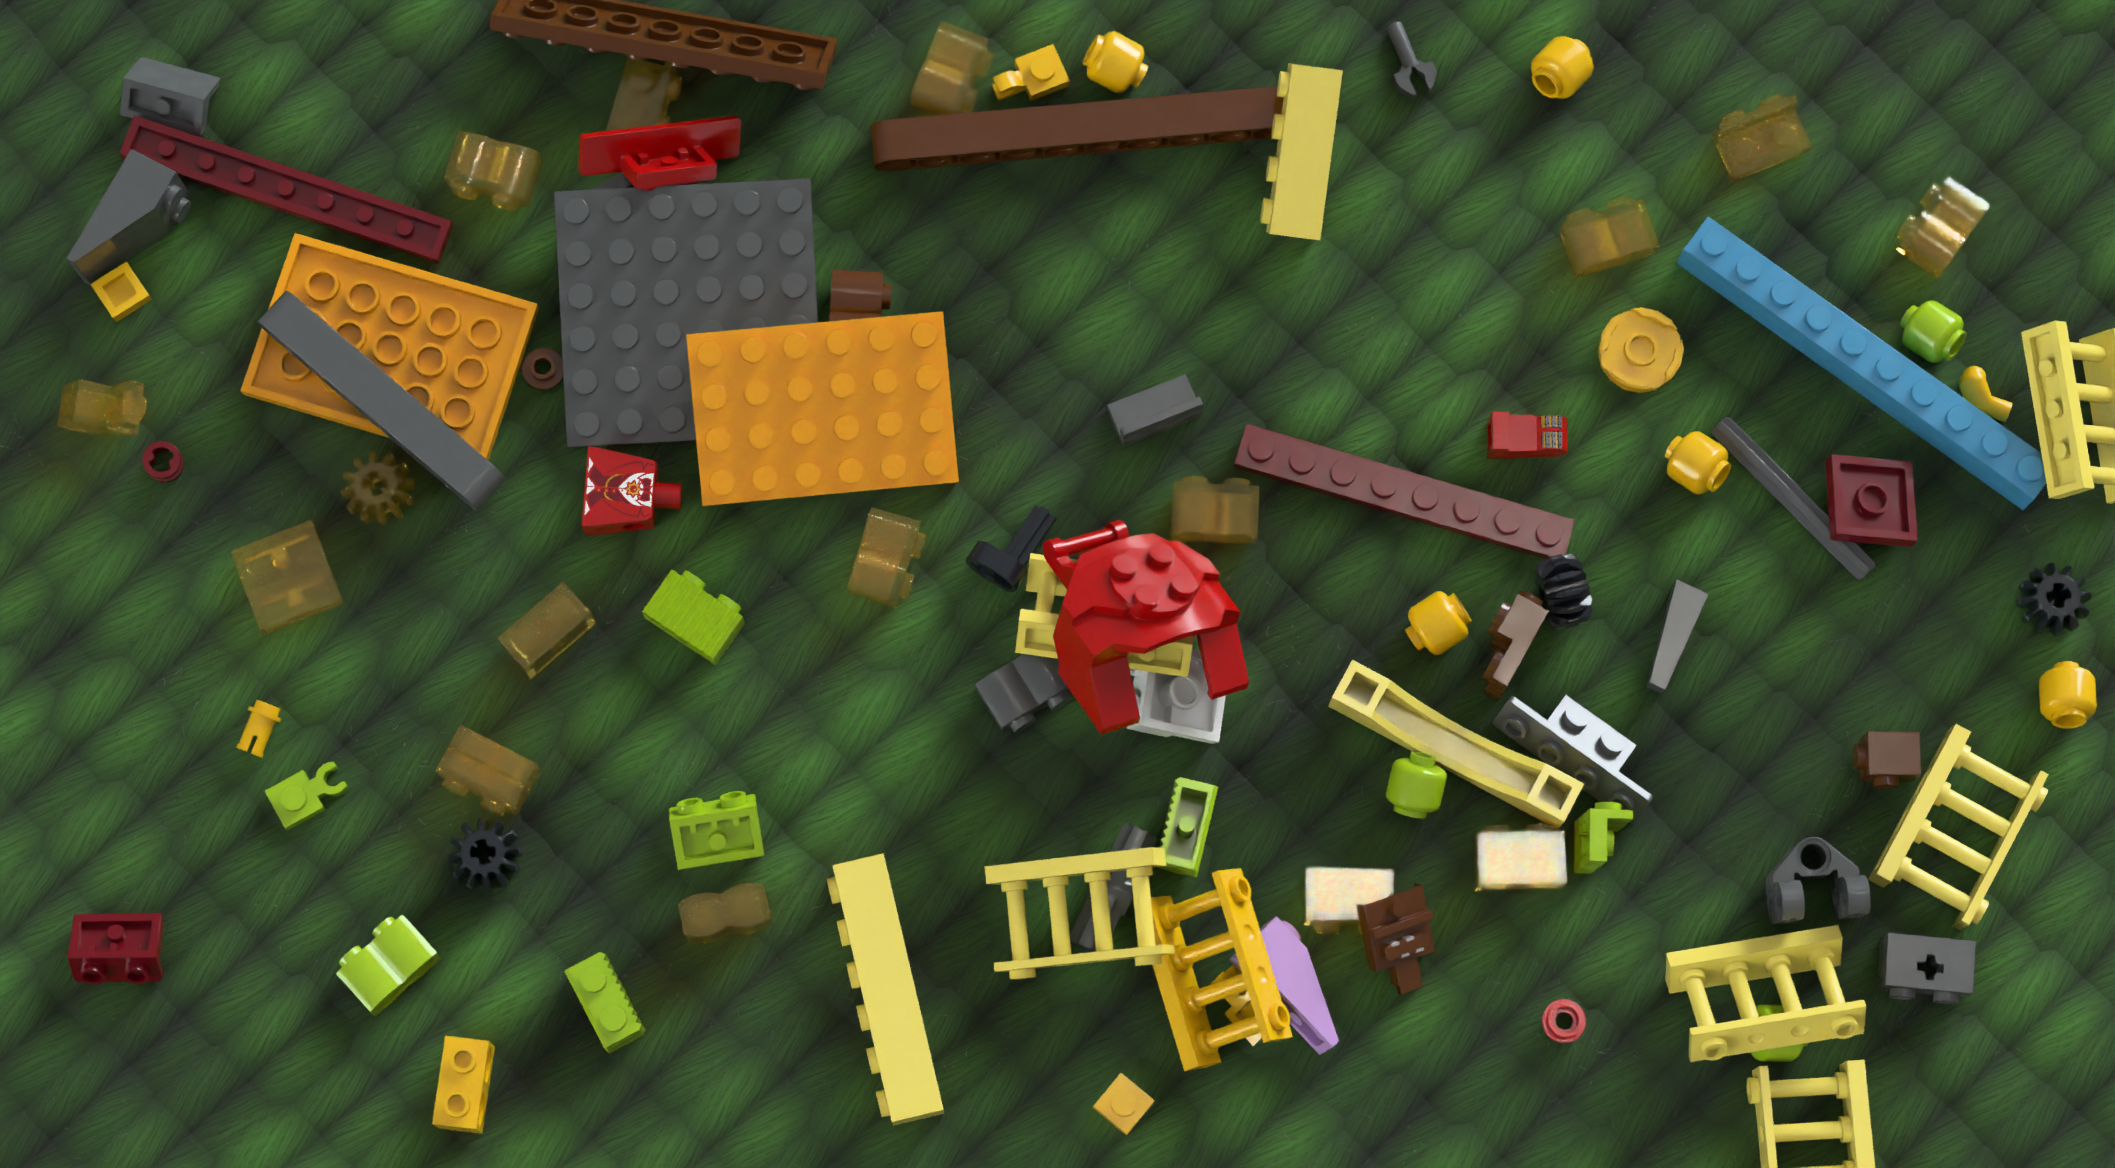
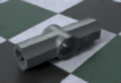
M1124 823L1110 852L1155 847L1157 838L1141 828ZM1126 871L1110 872L1111 880L1107 881L1112 934L1120 917L1126 915L1133 900L1131 878H1127ZM1090 886L1085 895L1087 901L1070 932V943L1087 953L1096 952Z

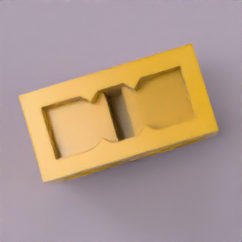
M445 1036L432 1124L437 1128L483 1133L495 1046L490 1041Z

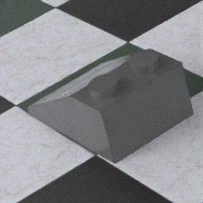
M133 149L130 150L67 257L69 263L85 283L90 285L121 264L129 261L169 234L176 223L180 224L184 221L191 207V201H189L191 195L176 171Z

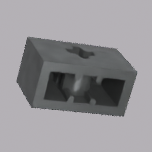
M1887 933L1880 938L1877 990L1889 991V998L1915 1000L1916 994L1933 995L1934 1003L1959 1004L1960 998L1973 994L1976 941ZM1927 961V968L1935 969V974L1925 979V972L1917 970V966Z

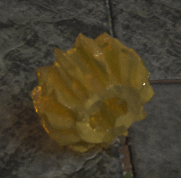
M371 451L368 456L369 464L364 465L359 458H354L353 464L358 472L345 471L342 477L351 485L342 488L341 495L345 499H351L347 505V509L351 514L361 511L360 519L362 522L369 523L376 513L380 525H385L388 520L386 513L392 511L393 515L399 519L403 516V513L398 504H412L413 498L405 491L413 489L415 482L412 478L405 477L409 471L405 463L395 465L393 454L387 453L380 463L377 453ZM382 481L387 488L382 487L383 493L374 496L369 488L375 489L373 483Z

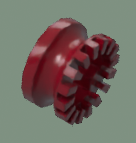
M167 441L154 442L143 453L142 463L144 469L153 480L160 483H169L171 480H176L177 476L181 475L182 469H184L182 454L174 444ZM164 451L173 454L174 457L169 460L170 469L164 472L153 470L152 465L157 462L156 454L158 455L159 452L163 453Z

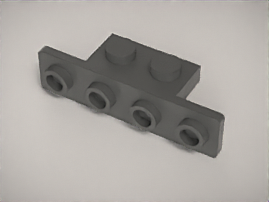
M1565 695L1548 720L1516 697L1511 696L1493 721V725L1537 756L1544 763L1584 783L1582 790L1599 802L1621 803V810H1633V820L1629 822L1630 824L1636 822L1653 799L1650 793L1619 772L1637 745L1567 695Z

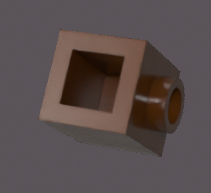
M1867 731L1860 738V743H1855L1853 749V764L1855 769H1860L1861 781H1873L1874 788L1891 789L1900 787V782H1913L1921 775L1920 732Z

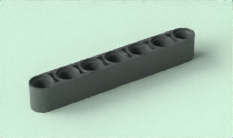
M286 290L257 321L260 327L474 510L478 511L506 480L505 476L492 463L289 291Z

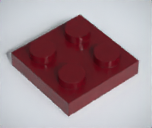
M1834 454L1829 456L1825 464L1830 540L1912 547L1918 541L1912 462Z

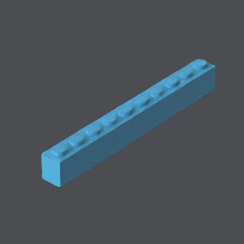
M1709 216L1683 249L1676 262L1678 265L2020 509L2024 510L2045 486L2046 478L2042 454Z

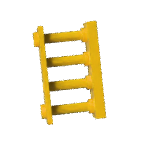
M1241 868L1213 872L1212 877L1216 889L1175 905L1171 895L1151 897L1155 944L1174 945L1175 954L1161 955L1162 964L1153 965V969L1184 1071L1207 1068L1221 1063L1218 1047L1257 1033L1261 1034L1263 1043L1286 1040L1293 1037L1289 1026L1290 1015L1286 1006L1282 1003L1250 899L1251 888L1247 879L1243 876ZM1222 906L1229 931L1186 946L1180 928V921ZM1234 948L1242 973L1199 988L1192 967L1193 963ZM1247 990L1255 1015L1212 1031L1205 1010L1206 1005Z

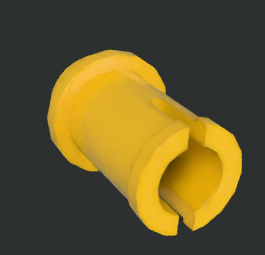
M256 699L254 707H248L251 714L236 748L247 752L253 737L257 736L251 754L262 758L275 722L280 723L282 718L278 717L280 708Z

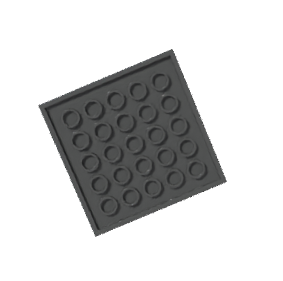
M811 179L672 185L655 187L652 191H644L635 187L554 191L568 448L696 441L686 334L818 323Z

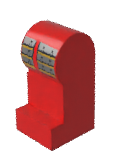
M1492 411L1487 420V459L1559 457L1568 453L1566 417L1557 415H1509V412Z

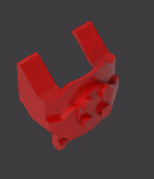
M1122 520L1109 522L1105 525L1104 529L1066 540L1057 537L1044 541V557L1067 589L1053 633L1059 661L1057 673L1101 735L1137 724L1140 720L1127 658L1128 653L1145 654L1163 645L1196 635L1208 685L1207 695L1210 699L1213 700L1248 688L1249 679L1237 627L1241 611L1218 582L1220 573L1208 558L1180 541H1168L1154 533L1129 537L1128 528ZM1082 553L1079 555L1077 563L1072 562L1069 556Z

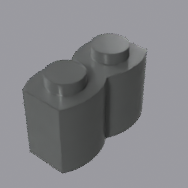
M1022 654L975 684L977 692L1002 732L1012 729L1014 733H1018L1036 721L1034 714L1039 710L1049 706L1051 711H1054L1073 699L1071 691L1057 673L1059 661L1056 658Z

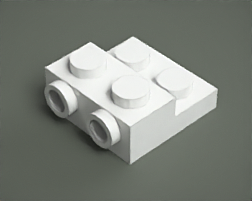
M1192 649L1188 677L1130 669L1131 675L1134 676L1133 686L1140 720L1137 724L1127 726V729L1162 737L1178 736L1210 744L1219 742L1226 696L1211 700L1207 695L1208 685L1200 651Z

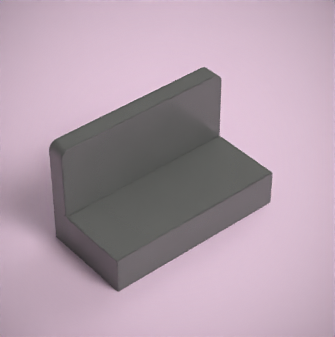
M141 57L123 78L120 115L133 118L135 115L186 133L201 136L206 130L209 99L218 89L220 78Z
M1186 374L1107 404V411L1123 447L1201 417L1203 410L1202 400L1200 397H1195Z

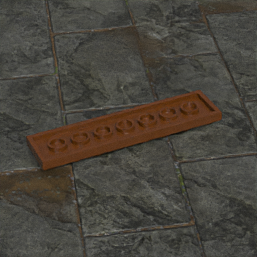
M498 0L490 18V30L502 32L503 35L510 38H523L527 36L543 39L544 42L550 45L572 44L583 46L588 51L594 53L611 51L626 54L634 60H647L650 58L667 61L670 65L679 68L690 66L706 68L718 75L735 73L750 76L758 82L780 81L791 83L794 87L802 90L823 89L836 55L838 39L621 0Z

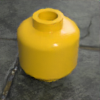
M1115 31L1108 32L1104 36L1098 34L1092 41L1083 59V64L1087 66V77L1114 93H1123L1130 85L1137 88L1148 69V65L1142 63L1144 48Z
M1566 36L1553 38L1532 60V81L1536 89L1546 97L1558 99L1569 98L1576 93L1593 73L1594 67L1588 47L1582 41Z
M1699 431L1690 432L1684 438L1677 436L1665 452V458L1669 460L1667 464L1668 476L1697 495L1707 491L1715 492L1719 489L1731 469L1726 448Z
M1436 591L1409 609L1408 619L1411 626L1407 627L1405 631L1418 651L1426 647L1432 654L1440 655L1468 636L1467 625L1472 620L1454 593L1448 596L1442 591Z
M2072 661L2056 663L2052 669L2047 670L2039 678L2041 714L2058 728L2069 729L2084 725L2086 720L2094 715L2097 707L2096 683L2093 674Z

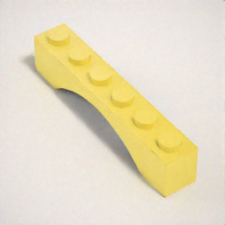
M1354 660L1351 661L1328 706L1410 751L1423 752L1435 756L1436 765L1557 830L1564 823L1584 783L1544 762L1507 749L1464 728L1423 704L1388 678Z

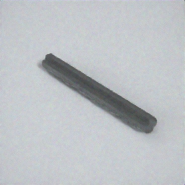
M1731 417L1723 418L1711 431L1712 436L1857 580L1863 579L1874 569L1875 561L1856 542L1830 540L1829 515Z

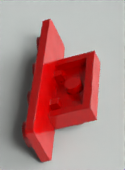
M736 115L582 134L579 137L578 171L582 176L622 172L636 189L652 191L655 187L675 184L692 185L700 184L701 181L714 180L717 174V163L714 160L734 158L740 154L741 120Z

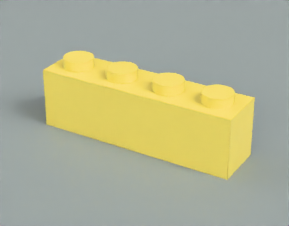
M1288 63L1287 72L1280 71L1277 97H1284L1282 114L1274 115L1271 134L1272 139L1278 140L1276 157L1269 156L1266 170V181L1273 182L1271 198L1263 199L1260 223L1267 224L1266 232L1269 234L1320 240L1342 70Z

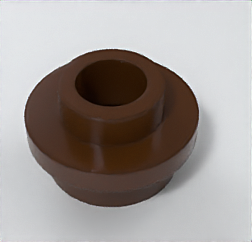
M549 348L533 350L526 356L522 365L525 381L532 388L541 391L557 387L563 380L562 357L556 351ZM541 362H548L551 365V369L547 374L541 375L536 372V366Z

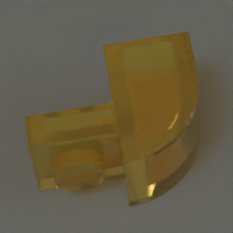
M78 379L63 385L57 427L92 435L113 437L137 436L139 424L145 415L147 406L146 398L143 397L145 384L127 380L114 386H107Z

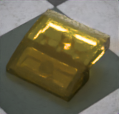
M312 519L231 551L262 635L344 603Z

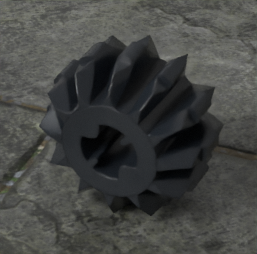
M1559 554L1540 561L1535 570L1537 578L1535 582L1538 588V596L1543 603L1541 607L1548 610L1546 619L1549 621V624L1556 629L1560 627L1569 628L1588 621L1593 611L1591 605L1592 598L1582 563L1574 554Z
M2048 563L2044 568V572L2035 567L2029 572L2030 580H2023L2019 584L2018 589L2025 596L2016 600V606L2029 609L2022 617V622L2028 623L2033 618L2038 621L2035 627L2036 633H2043L2048 625L2054 637L2060 636L2063 633L2064 627L2073 632L2079 627L2078 619H2085L2089 615L2090 611L2083 603L2088 602L2092 598V594L2087 591H2079V587L2086 580L2085 577L2080 576L2073 581L2070 578L2072 574L2071 566L2066 565L2060 573L2054 563ZM2050 592L2055 593L2054 599L2059 596L2061 600L2059 606L2054 607V601L2051 603L2047 601L2046 596Z
M481 817L477 821L478 831L474 832L465 823L461 828L467 838L465 840L458 837L451 838L450 843L461 851L448 854L447 859L452 864H461L454 870L453 875L457 880L468 876L466 882L468 889L474 890L482 879L485 892L489 893L493 891L492 879L497 878L503 887L509 885L508 878L503 874L505 870L519 873L520 866L509 859L522 856L523 850L518 846H510L518 836L513 830L502 835L504 823L501 820H496L490 831H488L487 820ZM488 845L491 851L496 854L494 858L489 856L488 858L491 862L483 865L475 857L476 852L482 854L480 848Z

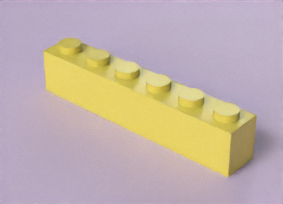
M884 853L832 865L835 877L827 878L832 904L841 902L845 919L836 921L842 946L851 945L854 962L846 963L852 989L861 987L864 1004L856 1006L862 1032L871 1030L874 1047L866 1048L872 1074L881 1073L884 1090L876 1091L881 1116H891L892 1125L894 1126L944 1114Z

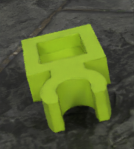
M335 762L323 764L318 769L316 777L311 780L306 772L302 770L265 790L267 797L287 831L325 811L326 809L320 800L326 795L338 797L348 791L349 787L345 781L336 786L327 785L326 779L328 775L338 770Z

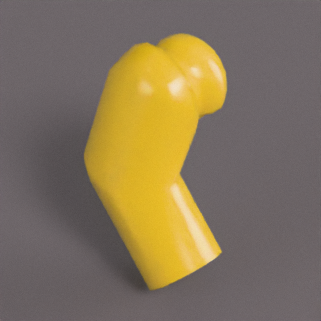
M1977 366L1966 368L1959 380V388L1963 398L1991 418L2005 423L2010 414L2012 402L1991 395L1986 381V373L1982 368Z

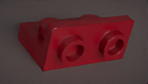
M162 913L74 914L68 951V962L74 980L91 985L103 982L143 984L148 981H161L163 970L160 963V953L164 929Z

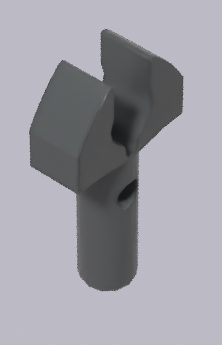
M1398 21L1391 23L1387 27V31L1402 66L1400 72L1393 74L1392 77L1396 91L1411 100L1415 99L1416 93L1409 80L1411 73L1414 72L1416 76L1421 77L1424 81L1425 89L1429 95L1437 74L1433 61L1423 63L1416 59L1403 24Z

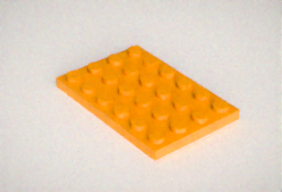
M295 233L269 308L286 290L292 293L489 461L539 311L538 304ZM261 329L240 390L243 395L388 437L275 341L267 332Z
M943 311L686 334L702 506L959 482Z

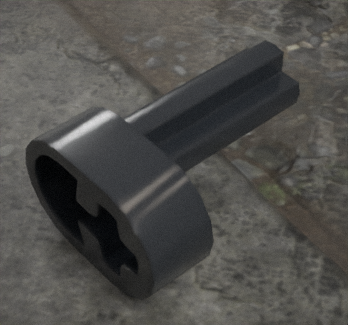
M1035 505L1004 552L987 542L978 541L965 560L967 565L974 572L998 587L1009 592H1015L1028 574L1025 565L1030 559V553L1035 552L1056 521V517L1049 514L1048 509L1044 507L1039 508Z

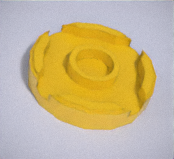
M1640 307L1618 314L1610 320L1600 336L1597 352L1600 366L1610 381L1624 390L1643 393L1655 391L1671 381L1681 366L1684 347L1682 339H1680V335L1677 332V327L1671 319L1659 311Z

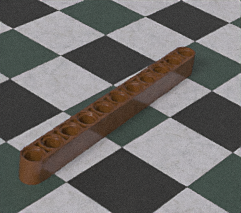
M1278 86L881 120L870 126L873 167L879 171H900L1272 139L1273 118L1275 114H1282L1284 97H1277Z

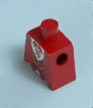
M588 446L582 528L585 535L593 536L655 528L656 508L681 509L682 484L658 482L659 468L656 461Z

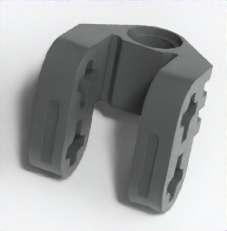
M1820 837L1805 838L1793 845L1765 877L1768 914L1771 924L1795 923L1802 920L1805 914V900L1800 880L1821 879L1828 875L1830 877L1832 904L1836 919H1852L1866 916L1870 913L1871 906L1868 879L1865 875H1860L1859 868L1827 841ZM1804 847H1811L1819 854L1820 862L1817 869H1809L1803 865L1800 856Z

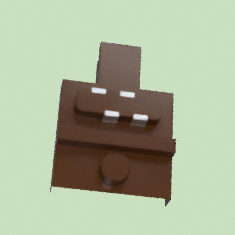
M1414 883V888L1366 905L1356 903L1369 970L1379 972L1388 968L1391 984L1396 985L1398 994H1404L1423 987L1417 957L1435 951L1429 920L1433 919V914L1431 910H1427L1422 884Z

